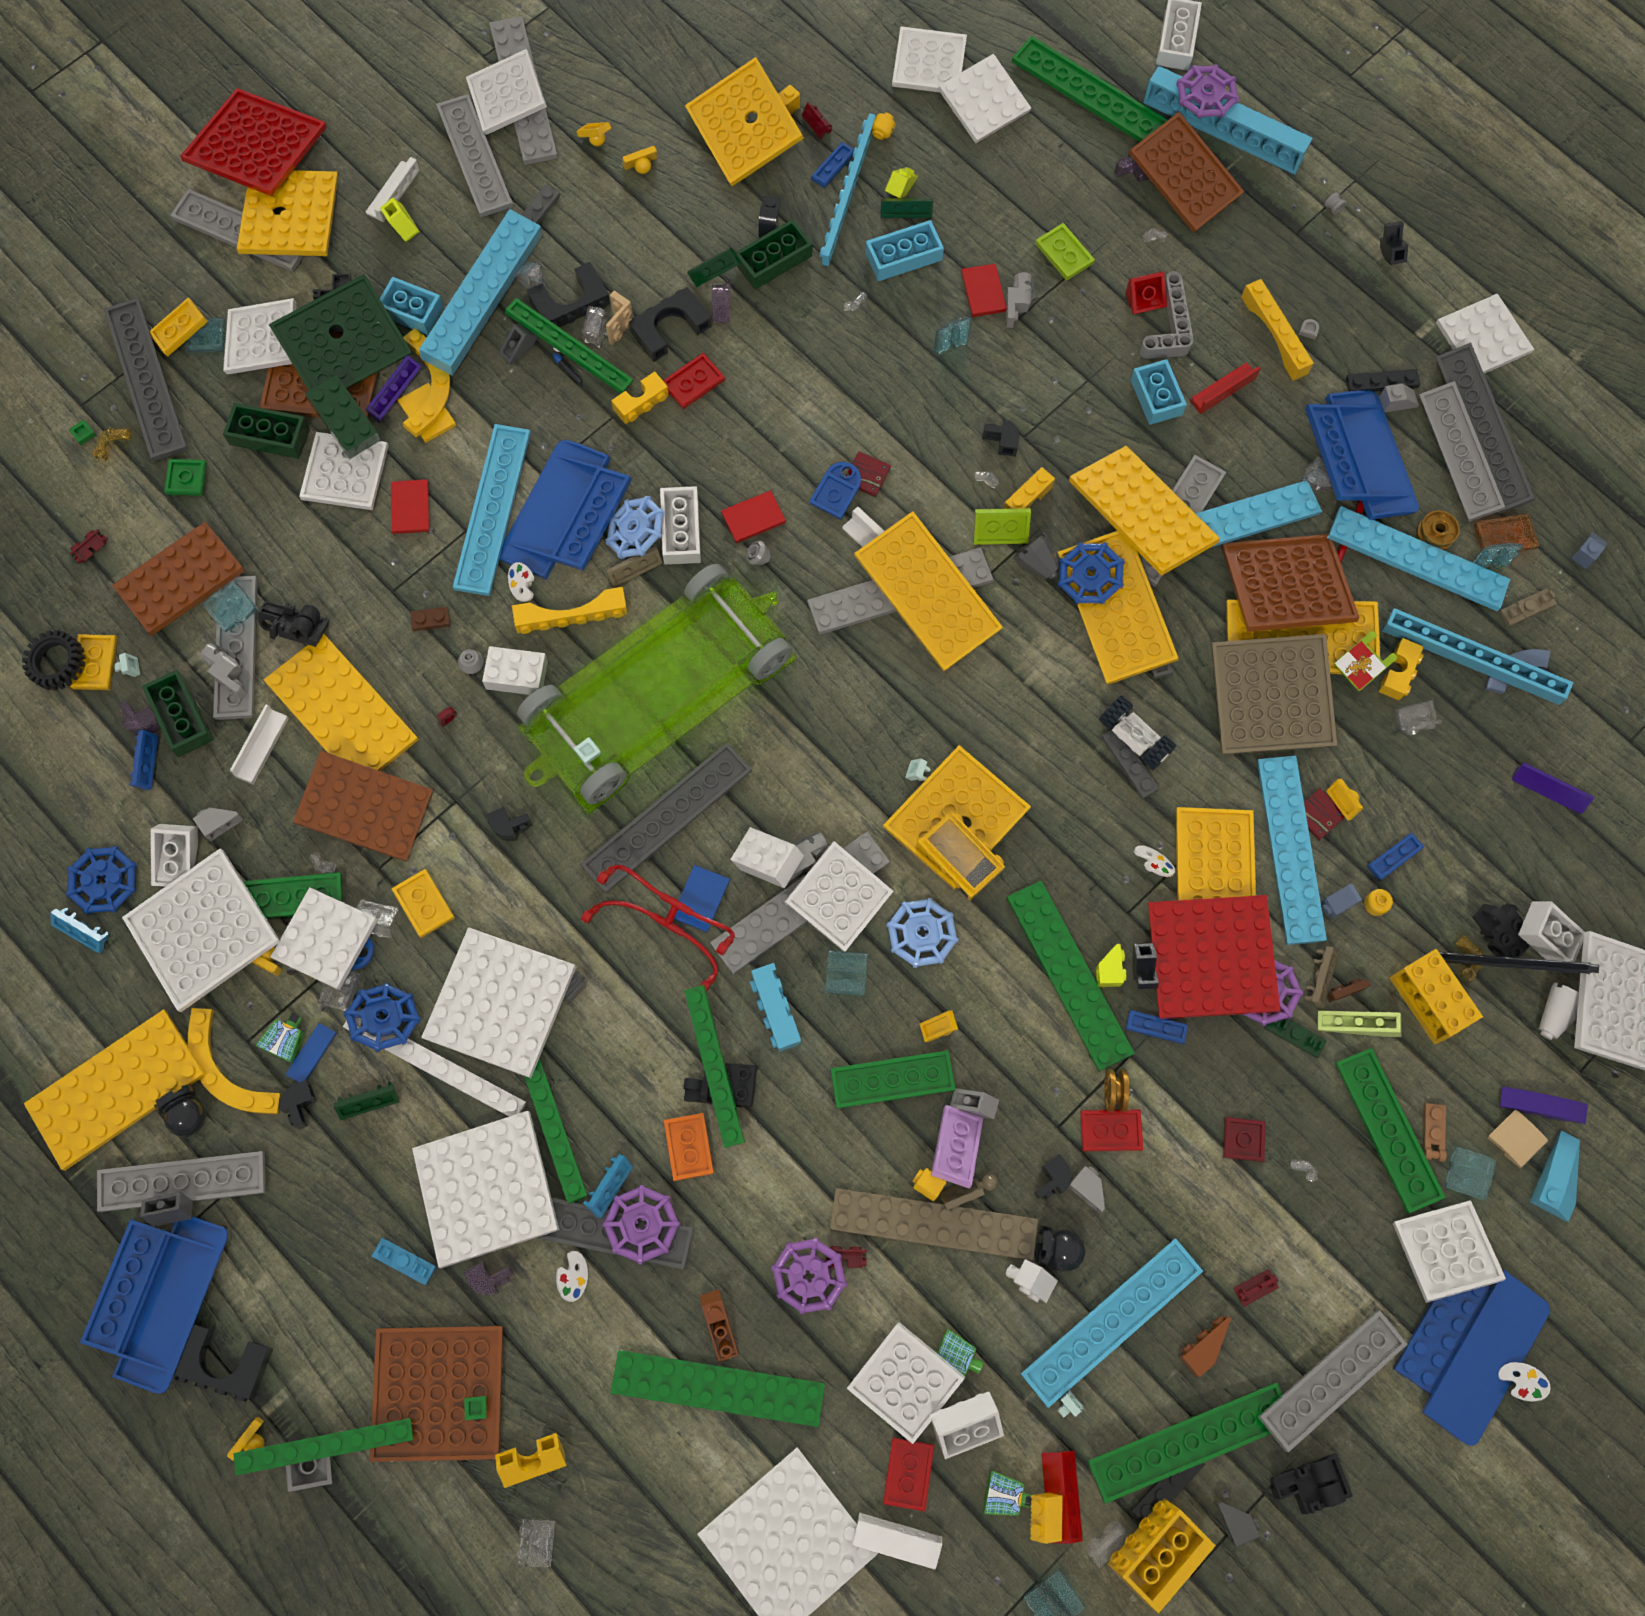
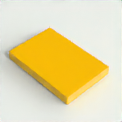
M188 297L151 329L150 334L163 353L169 356L208 321Z
M429 383L397 400L408 418L417 412L427 400L431 389ZM445 406L440 417L420 434L425 443L456 426L455 421Z
M78 634L77 641L84 648L85 652L83 654L86 655V659L82 660L85 662V667L79 666L83 670L82 674L78 672L75 674L78 677L76 681L71 678L73 684L70 687L72 689L110 690L118 640L116 635Z
M426 869L391 888L420 938L455 918Z

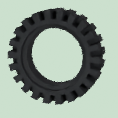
M49 630L46 631L47 635L44 633L39 634L40 640L36 637L33 638L34 645L30 643L27 645L31 650L24 651L23 654L28 656V658H22V662L25 663V665H22V668L25 670L24 673L29 677V680L46 690L52 689L56 691L58 687L64 689L65 684L68 686L72 685L71 678L75 681L78 679L75 674L77 672L82 674L83 670L79 666L85 667V662L82 660L86 659V655L83 654L85 650L81 647V643L63 631L54 630L52 632ZM54 646H65L68 651L66 665L56 674L44 675L40 669L42 656Z

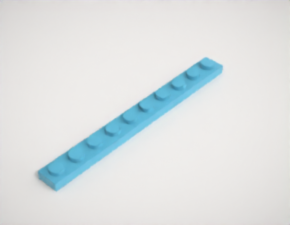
M869 113L868 119H864L862 126L864 131L863 134H859L857 142L859 146L854 149V161H850L848 168L850 173L849 176H845L843 184L845 188L840 191V203H836L834 210L836 215L835 218H831L829 225L831 230L830 233H826L825 247L822 246L820 251L822 265L829 266L872 137L875 114Z

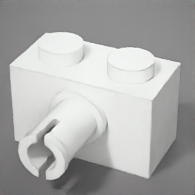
M1026 1259L1020 1269L1010 1265L1006 1271V1276L1014 1279V1283L1020 1287L1019 1291L1037 1303L1039 1300L1047 1303L1058 1282L1042 1267Z

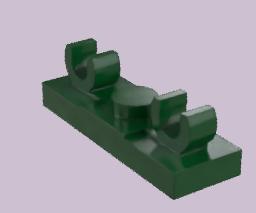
M881 199V218H932L933 199Z
M730 247L691 268L687 273L695 286L698 287L738 266L740 260L735 250Z
M1288 1018L1266 1024L1264 1027L1265 1030L1315 1058H1319L1327 1042L1324 1038Z
M389 1081L388 1086L384 1088L378 1085L377 1090L374 1091L371 1090L352 1096L350 1093L348 1094V1099L342 1100L341 1096L338 1097V1102L334 1103V1109L340 1120H344L399 1103L400 1100L394 1086Z

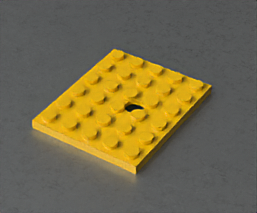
M756 57L685 105L731 186H734L804 139ZM749 113L758 114L755 122H746Z
M293 170L273 196L247 187L237 243L238 254L327 256L339 177L338 173L334 171ZM276 207H284L286 209L280 215L273 213Z
M959 745L887 820L883 828L955 890L957 888L954 885L955 881L948 874L945 875L941 871V866L935 860L931 861L928 858V853L922 847L918 848L916 846L917 841L952 811L954 814L958 813L962 818L967 817L971 821V828L977 833L976 837L981 842L985 841L990 846L991 851L1028 812L1031 806ZM950 820L928 838L933 846L965 879L985 858Z

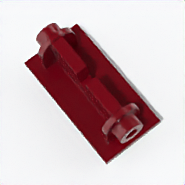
M807 102L801 116L817 136L822 139L824 133L829 134L832 132V125L825 118L822 119L823 115L817 106Z
M99 529L96 531L91 530L85 535L86 539L82 543L77 542L70 548L71 552L69 554L71 557L76 555L74 559L79 564L85 563L94 555L89 548L92 547L97 552L107 544L106 541L108 539L103 534L99 536Z
M840 1246L829 1247L836 1253L841 1254L843 1268L844 1260H848V1268L862 1269V1266H866L867 1260L862 1258V1256H866L867 1250H862V1247L852 1246L850 1249H842ZM834 1263L829 1265V1267L834 1268Z
M1267 1269L1233 1289L1242 1306L1245 1307L1278 1289V1279L1275 1274L1272 1275L1270 1270Z

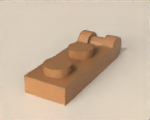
M1425 1103L1423 1104L1422 1150L1427 1160L1437 1159V1161L1445 1162L1447 1156L1445 1150L1446 1105ZM1431 1145L1437 1146V1151H1433Z

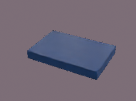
M694 865L678 901L692 908L694 912L713 920L730 879ZM680 910L677 911L674 918L678 922L708 933L711 924L691 915L688 916Z

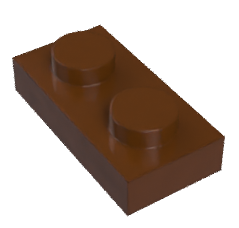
M448 607L410 612L413 632L451 627Z
M1360 978L1348 982L1349 986L1344 988L1342 985L1332 988V992L1327 995L1329 1003L1367 989L1371 986L1368 978L1362 981Z

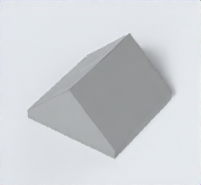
M330 1457L285 1466L287 1492L332 1484Z

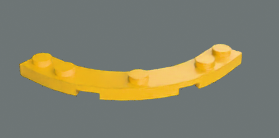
M414 328L403 338L409 348L421 358L419 349L427 337ZM424 360L423 362L431 374L429 396L422 407L403 422V427L416 438L440 417L450 393L449 374Z
M192 1008L188 1028V1047L205 1073V1076L199 1079L203 1086L218 1100L236 1109L252 1113L279 1114L282 1094L249 1091L231 1083L222 1074L212 1058L210 1043L214 1010Z

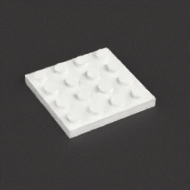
M900 27L892 86L940 92L938 90L940 84L962 72L967 35Z
M527 49L466 77L485 135L547 107Z
M994 54L940 84L938 90L975 143L990 136L1031 110L1030 105Z
M1498 294L1444 316L1436 322L1453 350L1470 342L1472 343L1484 374L1524 357L1534 350Z
M294 298L228 309L223 369L226 374L292 364L269 324L296 310L297 302Z
M316 432L299 496L300 499L373 510L389 446L388 443L379 441L349 460L332 434Z
M834 841L784 902L845 952L893 893V890Z
M309 887L280 942L273 951L271 958L340 990L378 919Z
M1471 1200L1393 1223L1426 1303L1502 1282L1506 1279Z
M898 1322L847 1389L913 1444L931 1422L930 1414L943 1407L962 1383L965 1376Z

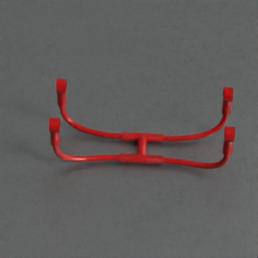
M614 865L605 871H601L596 879L600 884L605 885L609 877L615 873V870H623L658 895L660 899L670 904L671 908L665 919L659 914L652 913L635 904L609 900L594 905L590 910H586L581 920L589 924L600 908L608 905L624 906L648 915L660 925L688 939L707 956L713 966V974L706 980H703L701 985H705L706 992H708L710 986L716 981L718 974L717 963L711 953L700 942L684 932V929L675 925L673 920L677 911L680 910L688 916L691 915L727 931L730 936L721 942L716 949V952L722 956L734 942V931L722 923L694 912L692 908L665 892L659 891L626 866Z

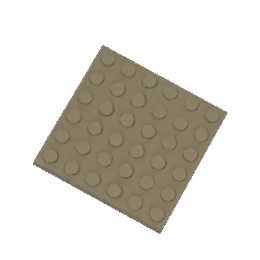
M1326 634L1212 642L1221 755L1337 746Z

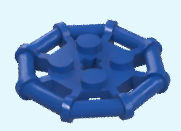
M1080 542L1064 558L1059 560L1060 575L1058 586L1076 604L1101 603L1103 605L1107 599L1124 586L1123 565L1125 561L1108 546V543L1086 544ZM1085 551H1099V552H1098V554L1090 555V554H1086ZM1081 552L1082 556L1077 561L1072 562L1071 560ZM1105 553L1113 562L1108 563L1102 555ZM1067 567L1073 568L1072 577L1067 578ZM1116 567L1115 579L1110 577V569ZM1087 570H1096L1095 575L1088 576ZM1074 582L1080 588L1079 593L1069 584ZM1107 583L1113 584L1102 594L1100 589ZM1085 591L1090 593L1096 591L1098 596H1083Z
M118 846L94 849L89 847L71 867L68 866L67 868L68 889L66 896L82 908L85 914L110 911L114 913L128 897L136 892L135 874L137 864L120 851ZM110 855L108 860H97L96 856ZM116 858L125 865L123 868H119L114 864ZM91 859L92 863L84 871L79 870ZM125 873H127V885H123L122 877L124 878ZM77 875L81 876V887L76 888ZM106 876V882L104 884H98V879L100 877ZM121 889L124 890L115 900H113V897ZM85 892L90 897L89 902L87 903L79 894ZM99 899L108 901V904L95 905Z
M389 983L366 990L360 989L348 1010L344 1011V1017L351 1034L350 1039L374 1049L375 1052L400 1044L405 1045L415 1026L421 1020L413 1001L414 996L411 993L408 994L389 985ZM383 993V996H379L372 999L369 998L371 996ZM388 994L400 998V1000L393 1001L388 997ZM362 1001H365V1008L357 1011ZM404 1004L407 1005L409 1015L403 1014L401 1006ZM379 1013L388 1015L384 1020L377 1018ZM355 1018H361L363 1026L359 1029L357 1028ZM402 1022H409L401 1033L399 1029ZM369 1032L370 1035L376 1036V1041L362 1034ZM390 1034L396 1036L395 1038L381 1041L383 1036Z

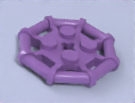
M1217 64L1214 66L1193 65L1176 82L1180 106L1186 107L1197 115V118L1213 116L1222 118L1239 101L1236 78L1220 69ZM1192 76L1196 77L1193 81H1189ZM1225 86L1229 87L1230 92L1225 90ZM1185 88L1190 89L1189 95H1186ZM1223 99H1227L1228 101L1222 106L1220 102ZM1192 100L1195 101V102H1196L1197 104H1199L1201 107L1198 108L1196 105H1194V104L1191 103L1190 101H1192Z
M1275 961L1276 970L1283 972L1281 974L1276 973L1281 1012L1267 1015V1013H1262V1015L1259 1013L1242 1015L1261 1023L1262 1026L1286 1018H1292V1014L1300 998L1303 996V991L1300 989L1292 966L1288 967ZM1285 977L1288 978L1292 989L1285 986L1283 980ZM1286 995H1292L1286 1007L1282 1002Z
M640 1185V1187L622 1195H616L605 1222H602V1227L605 1228L612 1246V1252L636 1261L638 1264H643V1262L664 1253L667 1254L678 1227H680V1222H678L670 1202L671 1197L646 1188L644 1185ZM639 1196L638 1203L629 1207L624 1204V1202ZM644 1196L659 1203L655 1207L644 1202ZM621 1206L624 1209L623 1216L619 1222H614ZM663 1206L669 1222H663L658 1211ZM640 1218L642 1221H647L644 1230L635 1226ZM613 1227H620L623 1239L620 1242ZM663 1227H669L662 1243L658 1239ZM629 1242L638 1246V1253L623 1247V1245ZM653 1242L658 1244L659 1247L643 1253V1246Z
M816 1237L811 1240L786 1243L785 1249L771 1267L774 1273L778 1293L776 1296L778 1299H783L803 1315L807 1312L831 1310L833 1308L832 1305L844 1287H847L841 1254L830 1249ZM808 1248L812 1249L811 1253L800 1255L797 1251ZM817 1250L830 1259L826 1261L819 1258V1255L816 1254ZM792 1254L795 1258L794 1262L790 1267H785L784 1264ZM833 1263L836 1278L831 1277L829 1265ZM807 1270H810V1273L815 1275L812 1281H809L804 1276ZM782 1272L788 1274L790 1286L787 1288L784 1286ZM829 1283L836 1285L827 1297L824 1291ZM794 1290L797 1295L802 1296V1303L788 1292ZM820 1296L822 1300L821 1302L807 1304L810 1297Z

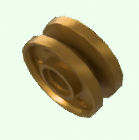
M1441 510L1431 511L1418 525L1416 535L1419 540L1445 551L1457 539L1460 526L1455 517L1450 513Z
M1107 1069L1104 1081L1106 1110L1113 1112L1116 1103H1118L1120 1112H1126L1130 1093L1128 1072L1126 1069H1120L1118 1078H1116L1114 1070Z

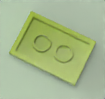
M1064 223L1035 241V245L1066 281L1095 262V259Z
M1030 508L975 509L974 545L1028 544L1031 519Z

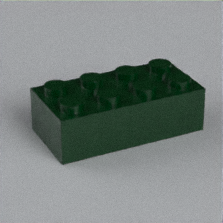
M792 219L738 250L736 253L740 264L737 268L754 290L812 257L813 244Z
M337 375L305 393L308 402L349 460L380 441L378 432Z
M233 403L223 436L228 444L232 446L299 459L309 425L304 416Z
M178 670L142 686L170 749L178 757L214 741L184 676Z

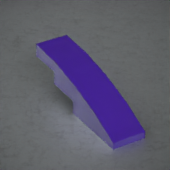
M1502 1087L1500 1108L1516 1109L1521 1111V1113L1540 1115L1548 1119L1586 1124L1588 1104L1532 1091Z

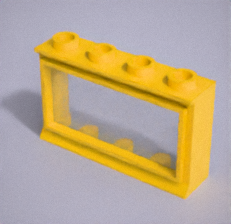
M950 811L917 841L916 846L918 848L922 847L928 853V858L931 861L935 860L941 866V871L945 875L948 874L955 881L954 885L958 889H963L968 895L967 899L970 901L1004 870V861L1000 856L994 855L990 851L991 848L985 841L981 842L976 837L977 833L975 830L967 827L963 823V818L958 813L954 814Z

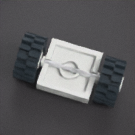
M1121 695L1104 711L1099 721L1109 730H1112L1119 739L1123 740L1139 756L1150 749L1144 755L1142 761L1154 770L1172 753L1177 745L1166 735L1161 738L1134 712L1126 717L1133 705Z

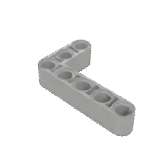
M1172 271L1168 273L1165 279L1166 308L1171 334L1146 336L1140 348V355L1145 359L1185 356L1189 353L1193 344V334L1183 280L1178 272Z

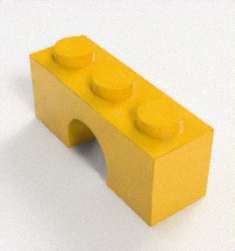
M655 371L640 381L641 389L644 392L641 397H632L625 391L611 400L613 410L625 425L635 421L639 415L648 412L655 404L663 402L669 396L668 386Z
M1041 467L1005 502L1003 509L1030 508L1037 498L1041 500L1053 488L1055 478Z
M1404 638L1400 640L1394 650L1395 655L1398 657L1394 662L1400 665L1402 672H1395L1390 669L1384 676L1378 692L1396 700H1400L1404 695H1408L1411 689L1409 685L1410 680L1415 678L1418 671L1415 669L1416 665L1420 664L1424 656L1421 653L1423 646Z
M557 1433L536 1440L537 1452L533 1455L522 1456L517 1452L516 1447L495 1455L497 1472L504 1488L566 1466L564 1449Z

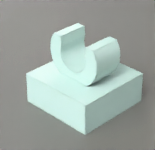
M127 653L119 655L120 662L114 664L116 672L121 670L122 674L133 677L141 675L137 657Z
M589 737L573 748L585 765L601 754V751Z
M922 758L911 760L905 778L911 781H925L927 778L923 776V773L930 771V768L926 766L927 761Z
M1068 1390L1061 1399L1064 1404L1059 1407L1058 1412L1063 1418L1070 1412L1076 1417L1082 1412L1084 1406Z

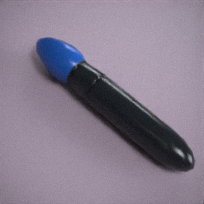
M553 353L556 363L576 383L582 384L581 377L563 360L562 356Z

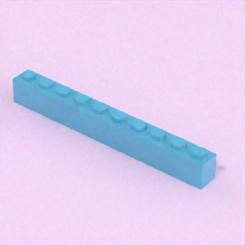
M1395 608L1388 616L1382 632L1399 639H1407L1423 646V649L1558 705L1567 699L1574 683Z

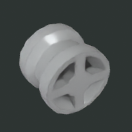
M1338 192L1332 194L1324 203L1326 208L1331 209L1333 215L1339 213L1347 204L1344 199L1340 198Z

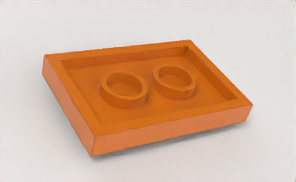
M704 1113L664 1120L673 1181L714 1174Z

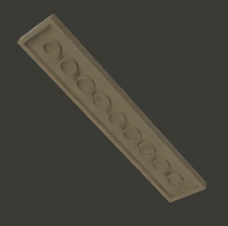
M836 1188L830 1230L1033 1261L1038 1219L963 1207L947 1210L944 1204Z

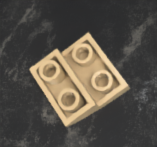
M1516 1109L1488 1137L1492 1143L1505 1152L1504 1156L1520 1169L1548 1142L1547 1138Z

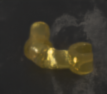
M109 427V429L103 431L97 439V447L93 450L94 457L99 461V456L102 454V458L107 461L109 457L105 450L109 441L114 442V440H130V430L128 428L113 429V427Z
M1464 935L1456 943L1467 954L1483 955L1480 946L1477 947ZM1470 965L1469 968L1464 969L1460 973V978L1465 973H1469L1470 979L1466 983L1471 982L1475 979L1476 973L1482 966Z

